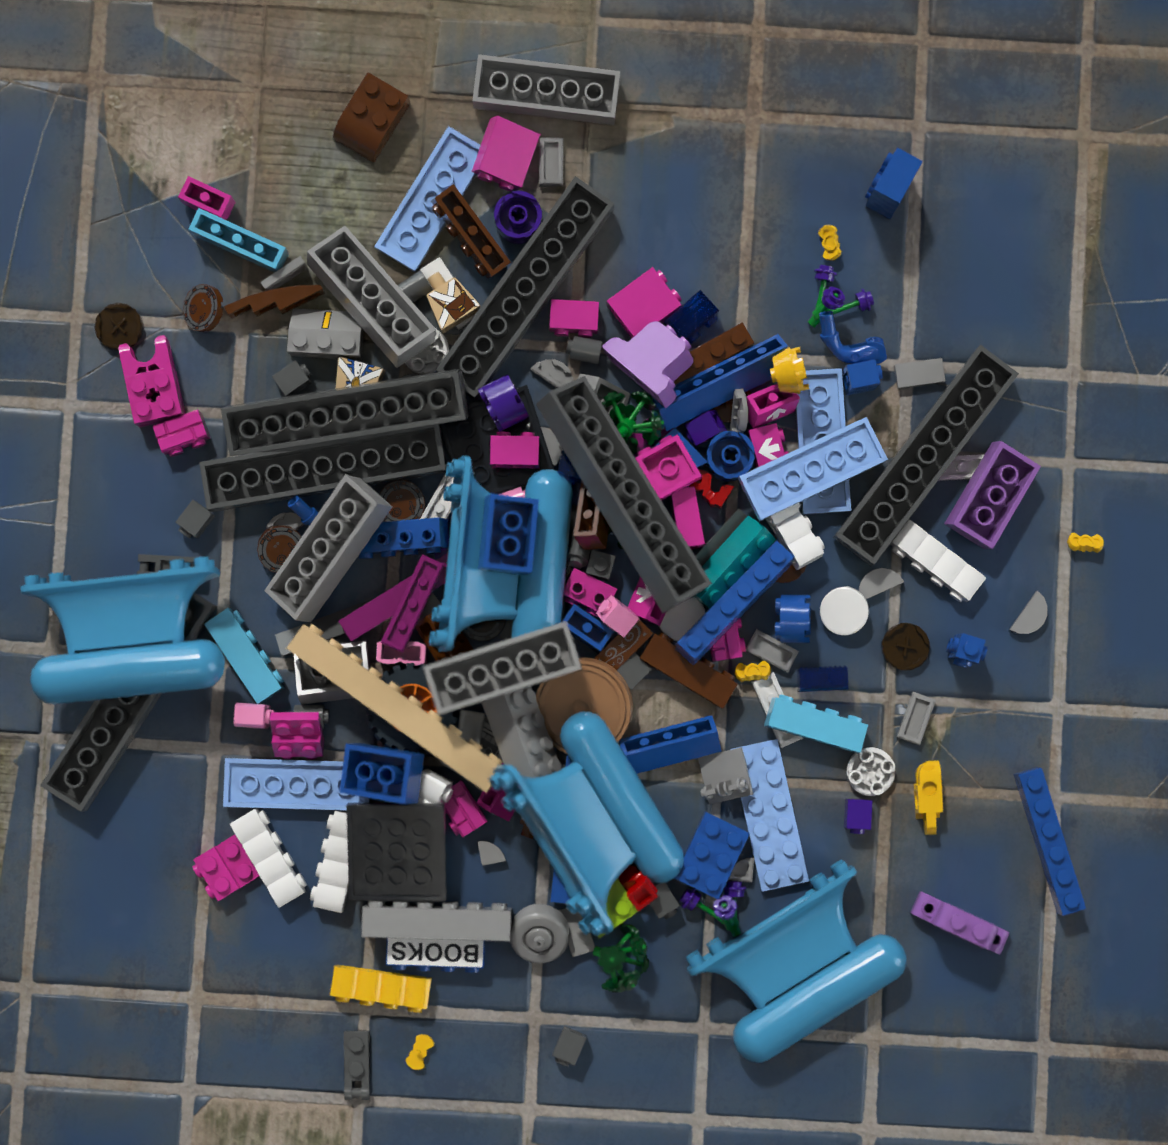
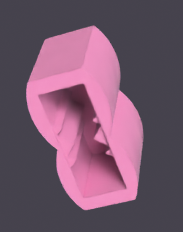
M380 641L377 643L376 660L387 665L414 663V666L427 664L428 647L420 642L410 641L402 653Z
M236 703L234 726L268 729L270 726V712H274V710H271L270 705Z

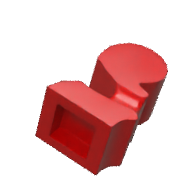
M699 470L702 478L690 484L689 487H695L696 493L702 492V499L710 507L721 509L733 491L734 486L722 485L718 492H713L711 490L712 476L704 470Z
M636 866L627 867L619 875V881L627 891V898L638 912L658 897V889L647 875L644 876L638 871Z

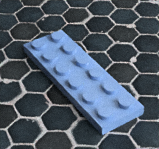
M448 126L375 244V249L416 273L446 224L445 220L442 217L439 219L431 209L433 206L431 201L453 184L460 194L464 195L476 173L472 172L481 145Z
M842 368L806 370L807 378L803 379V384H809V390L800 391L801 394H798L800 399L796 407L798 449L846 427ZM849 479L803 500L802 515L851 512Z
M867 417L745 473L739 476L738 480L758 520L761 521L882 464L888 458Z
M778 739L741 746L754 794L741 797L747 830L750 833L749 839L761 891L809 882Z
M225 758L223 807L347 810V803H370V798L340 793L344 761Z

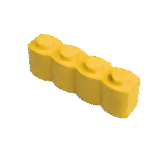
M335 965L330 996H335V1001L350 1002V999L360 1000L359 1004L374 1006V1002L384 1003V1008L398 1009V1005L408 1007L407 1011L421 1013L422 1009L428 1008L432 978Z

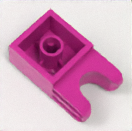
M161 335L155 339V354L147 362L137 361L133 349L128 344L119 345V355L134 424L138 427H144L184 415L185 409L167 337ZM154 393L160 394V396L156 397V401L154 402L151 399V396H153Z

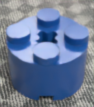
M735 431L721 432L711 440L705 455V460L708 462L707 468L719 480L724 482L737 481L739 476L750 471L755 459V449L751 440L743 433ZM726 451L729 454L735 453L734 461L725 459Z
M781 594V598H776L775 610L777 615H780V622H775V637L780 639L781 643H810V637H806V635H811L810 603H806V601H811V595Z

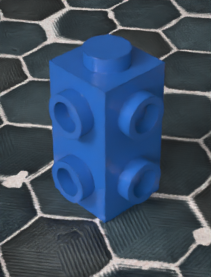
M964 633L954 635V638H950L947 644L946 652H949L948 658L954 660V665L964 668L979 664V661H983L986 656L987 647L984 646L986 640Z

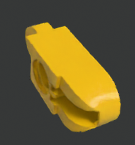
M938 760L925 761L920 764L915 773L916 784H913L916 819H923L925 835L936 834V818H940V812H943L941 768Z

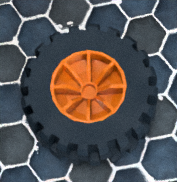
M414 663L397 665L383 673L381 680L388 685L391 681L403 689L402 695L408 699L412 695L422 702L421 708L427 713L430 710L437 713L423 671V667L427 665L414 666ZM368 707L366 708L369 727L374 732L375 738L386 748L422 754L429 753L428 750ZM459 709L440 715L443 718L441 723L447 727L451 724L457 727L458 718H460Z

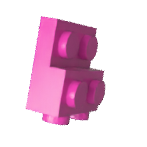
M669 435L661 439L658 446L652 449L647 447L638 453V457L635 458L660 500L702 478L678 435L674 437Z
M270 712L269 721L272 731L271 743L274 757H282L285 760L292 759L293 757H306L310 760L323 757L324 737L319 712Z
M236 835L231 836L193 859L195 865L192 866L194 872L199 878L204 877L208 884L205 887L211 899L216 898L218 901L259 877L255 866Z

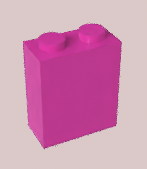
M500 116L490 118L472 172L478 174L480 180L499 183V187L506 191L512 192V190L522 188L540 134Z
M653 267L608 299L606 303L607 307L631 338L637 335L649 323L653 321L662 323L681 309V297L675 289L670 290L665 284L668 281L660 270L656 272Z
M688 485L670 495L669 499L673 521L690 549L694 550L703 548L705 542L695 487H689Z

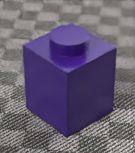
M716 410L708 411L685 424L687 437L696 446L703 445L719 433L727 431Z
M845 799L844 828L850 829V833L865 834V830H871L872 800Z

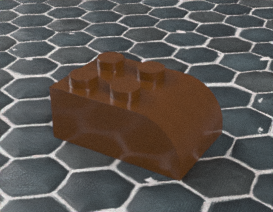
M367 72L340 116L333 133V139L375 163L411 104L409 96Z

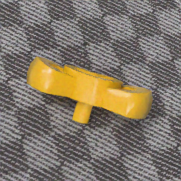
M825 225L818 232V235L823 239L822 246L825 248L823 258L834 261L842 254L840 243L838 242L837 228L833 225Z
M1072 533L1069 535L1067 544L1072 551H1094L1099 553L1103 549L1104 540L1098 534L1091 537L1089 535L1079 536L1076 533Z
M762 661L758 665L751 663L747 666L739 663L735 668L734 674L740 682L746 680H767L771 674V667L766 661Z
M420 1034L415 1038L413 1050L405 1059L406 1064L412 1070H422L425 1067L423 1058L426 1057L427 1050L434 1047V1041L429 1035Z

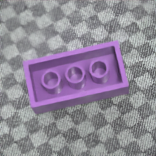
M1002 441L992 442L944 524L981 548L993 549L1041 466Z

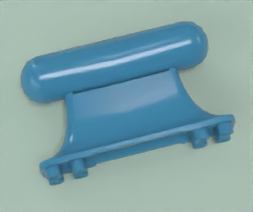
M462 456L458 460L453 459L452 463L448 462L446 477H453L454 481L449 487L445 486L443 495L444 501H451L450 512L452 513L444 597L441 605L432 609L431 620L432 622H439V630L430 632L429 646L438 647L439 652L451 651L456 636L462 630L482 621L513 620L511 639L561 623L573 499L571 481L563 473L553 469L540 470L528 479L525 488V498L539 499L532 573L519 575L478 570L485 497L490 492L484 489L475 479L472 472L471 457Z
M209 557L194 558L195 567H191L189 562H185L182 559L171 560L170 570L73 582L71 581V576L64 575V573H50L49 583H47V578H40L39 575L25 576V585L20 587L21 593L30 597H37L51 607L64 631L68 653L42 658L32 669L30 683L38 699L47 704H63L205 689L214 686L224 673L225 660L222 651L210 640L184 641V621L192 595L204 582L220 577V569L215 567L214 560H209Z
M585 711L569 717L562 725L560 733L562 747L572 761V764L555 773L533 778L522 776L512 765H499L493 769L494 775L489 778V782L495 790L500 788L504 790L507 796L501 800L502 804L508 811H512L515 808L517 813L521 815L554 868L570 897L565 902L566 907L572 914L579 912L583 918L578 923L581 931L586 935L592 932L598 936L599 934H608L613 930V925L606 908L607 897L615 880L631 863L634 862L638 871L644 876L647 875L651 882L656 884L666 883L676 878L682 870L684 853L605 721L599 715Z
M842 859L830 866L834 875L826 878L821 872L809 879L813 888L805 892V895L733 940L730 939L724 944L719 937H716L706 944L710 950L708 954L702 957L700 952L695 950L685 957L689 963L686 969L691 976L705 972L722 975L741 988L757 1009L743 1017L736 1024L733 1031V1042L736 1050L743 1058L750 1062L762 1063L768 1061L897 980L904 973L907 965L906 953L897 939L889 935L878 934L870 937L858 946H856L844 917L843 894L847 883L857 871L854 866H848Z

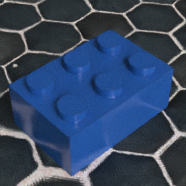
M898 147L894 154L889 152L865 195V198L868 199L865 206L891 219L923 161Z
M491 493L485 497L478 570L519 575L532 573L539 499Z
M362 743L346 744L340 793L402 804L418 803L424 754Z
M704 811L684 853L683 868L675 879L719 899L750 833Z

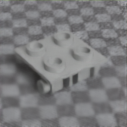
M742 747L698 758L705 785L704 789L700 790L702 798L708 800L709 804L754 795Z

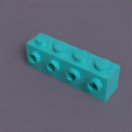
M748 515L702 566L712 584L694 597L710 609L776 541L775 537L765 526Z

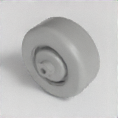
M533 904L521 909L513 918L510 942L517 955L524 960L532 963H548L560 957L566 950L569 940V925L565 916L558 909L546 904Z

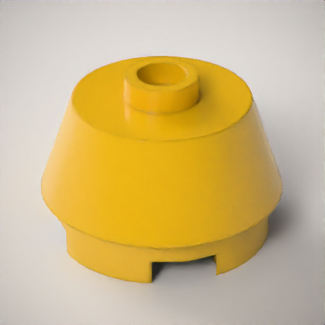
M788 347L772 357L774 368L770 369L773 383L778 382L780 392L801 394L800 391L809 390V384H803V379L807 378L803 358L798 359L797 353H801L800 347L792 349Z

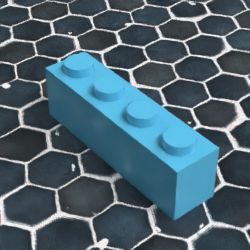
M198 208L188 229L193 236L274 273L283 267L289 255L286 247Z
M227 608L204 623V625L256 703L262 704L285 689L281 684L284 682V679L277 669L275 671L271 669L268 664L271 662V659L264 650L259 651L255 645L258 642L257 638L251 630H245L242 625L245 621L238 610L233 612L232 609Z
M781 694L779 698L771 699L764 726L853 753H861L868 728L867 724L862 723V718L852 715L844 718L839 716V711L825 708V712L816 709L817 705L803 701L802 705L793 702L794 698Z

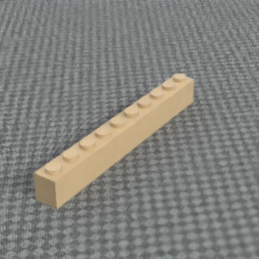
M303 624L286 649L483 791L488 792L491 788L489 778L494 775L493 769L503 762L492 753L487 756L480 750L483 747L473 739H470L469 742L461 737L462 731L452 724L449 727L441 723L443 718L440 715L438 716L433 710L427 713L421 708L423 703L412 695L409 699L401 694L403 689L391 681L388 685L381 680L383 674L373 667L369 670L361 665L362 659L352 652L349 656L341 651L344 646L333 638L327 641L322 637L324 632L315 625L311 624L308 627Z

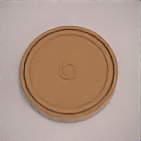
M578 658L582 669L542 682L537 690L536 701L544 717L547 732L552 739L553 746L564 753L566 751L562 747L560 740L562 725L574 714L589 711L599 715L605 721L617 742L622 738L630 725L633 714L631 691L622 675L603 661L592 658Z

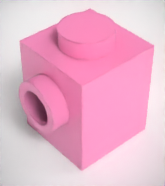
M612 595L600 604L599 610L596 612L606 625L623 637L639 620L630 608Z

